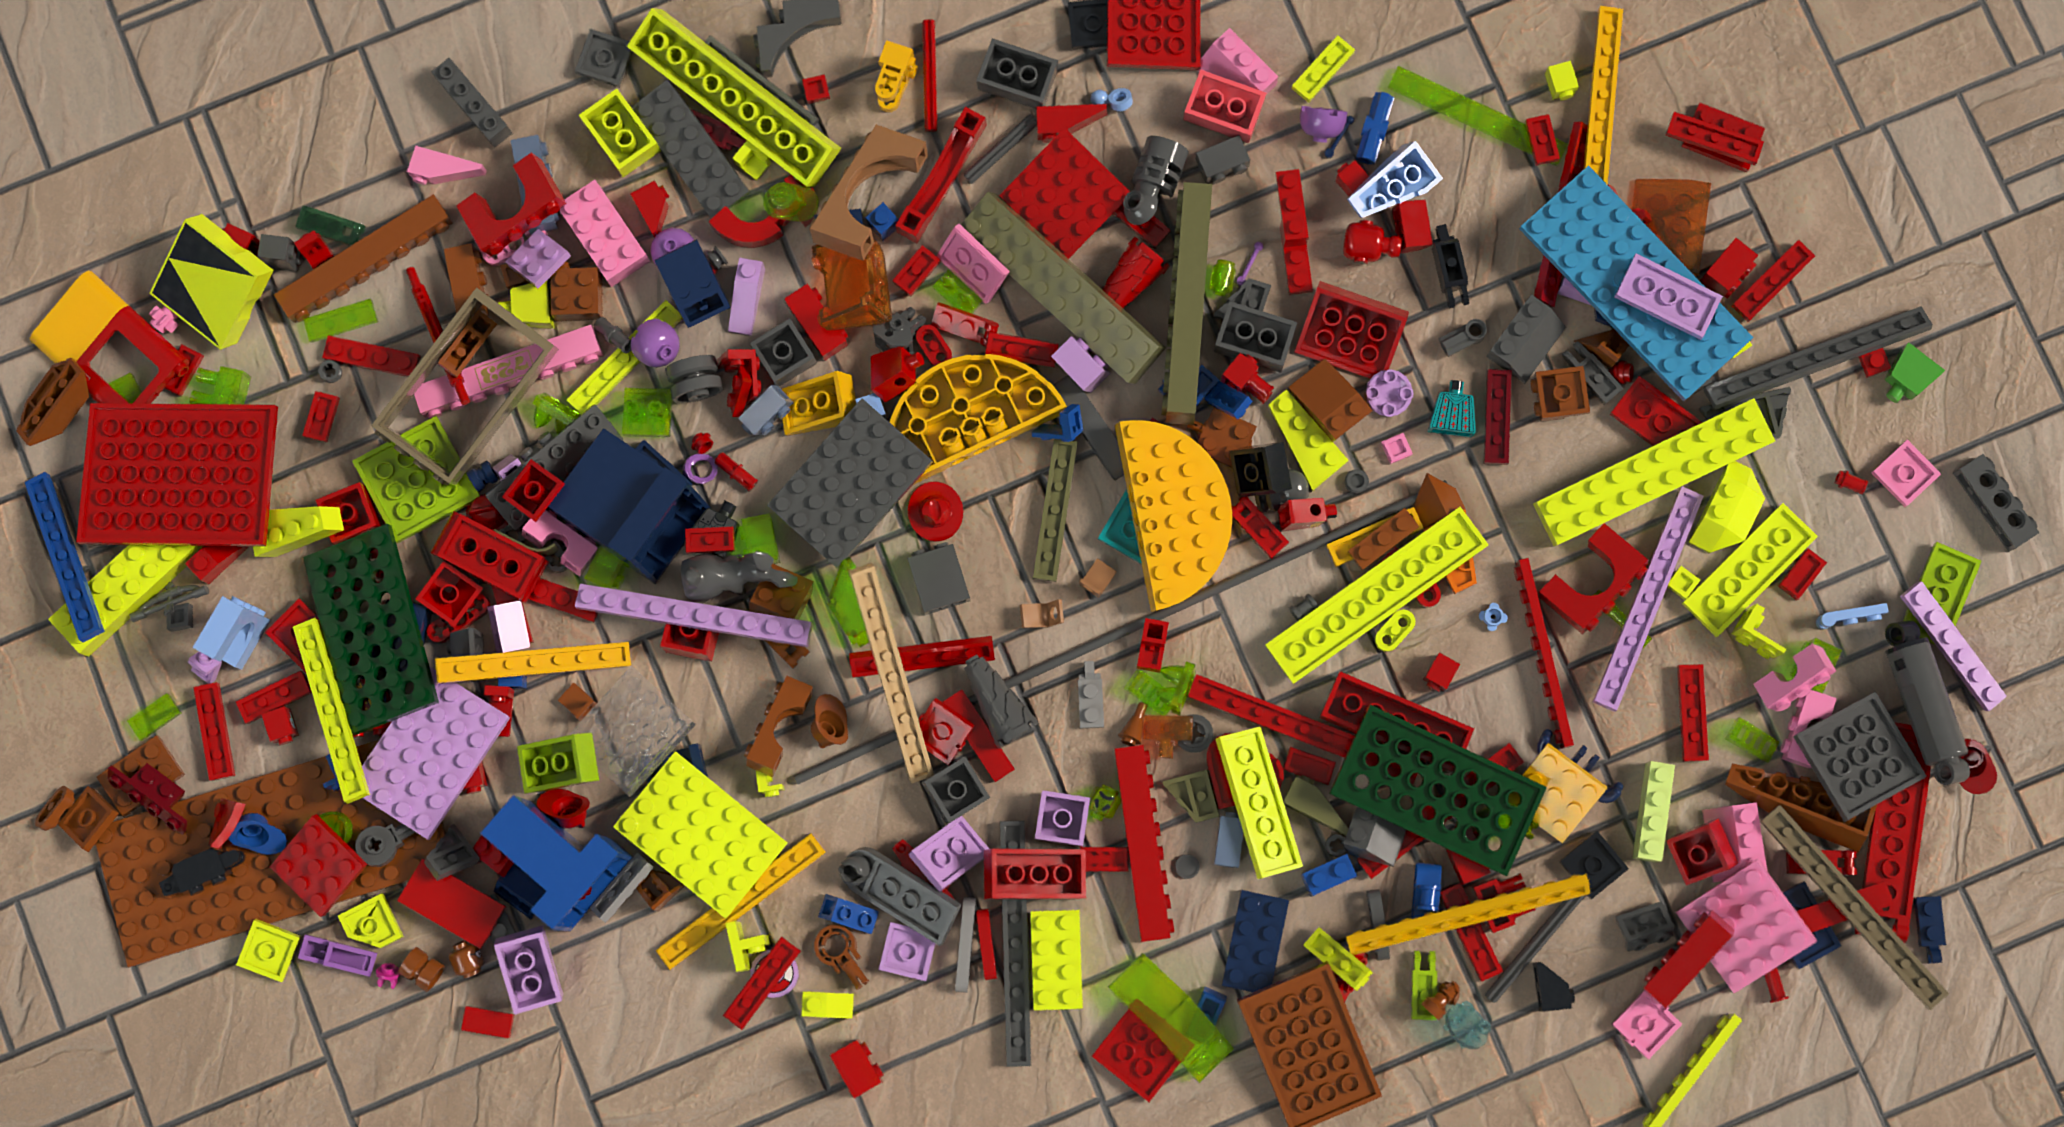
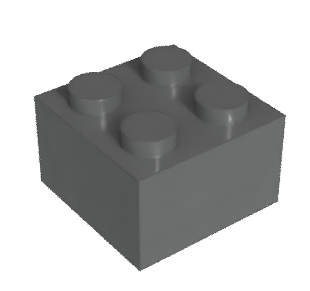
M790 318L750 342L752 349H756V355L759 357L770 378L779 387L817 364L814 355Z
M966 757L958 759L921 782L946 824L951 823L990 798Z

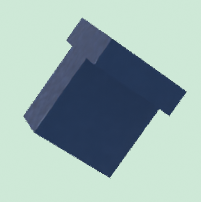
M604 428L564 481L565 485L548 506L562 520L571 524L578 531L627 563L633 570L654 584L657 583L686 543L685 529L692 528L708 507L711 508L686 480L668 468H662Z

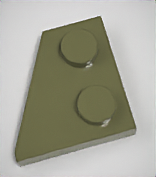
M1208 770L1162 781L1164 787L1169 790L1196 823L1220 817Z

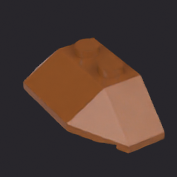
M68 358L65 361L52 365L27 399L21 415V424L18 425L16 430L27 445L32 446L62 434L89 398L85 372L73 358Z

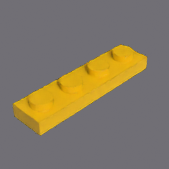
M1412 507L1410 509H1407L1409 514L1420 526L1417 530L1410 534L1412 535L1416 532L1423 530L1424 528L1417 515L1415 508ZM1393 516L1327 544L1326 547L1335 567L1352 561L1353 559L1348 554V551Z

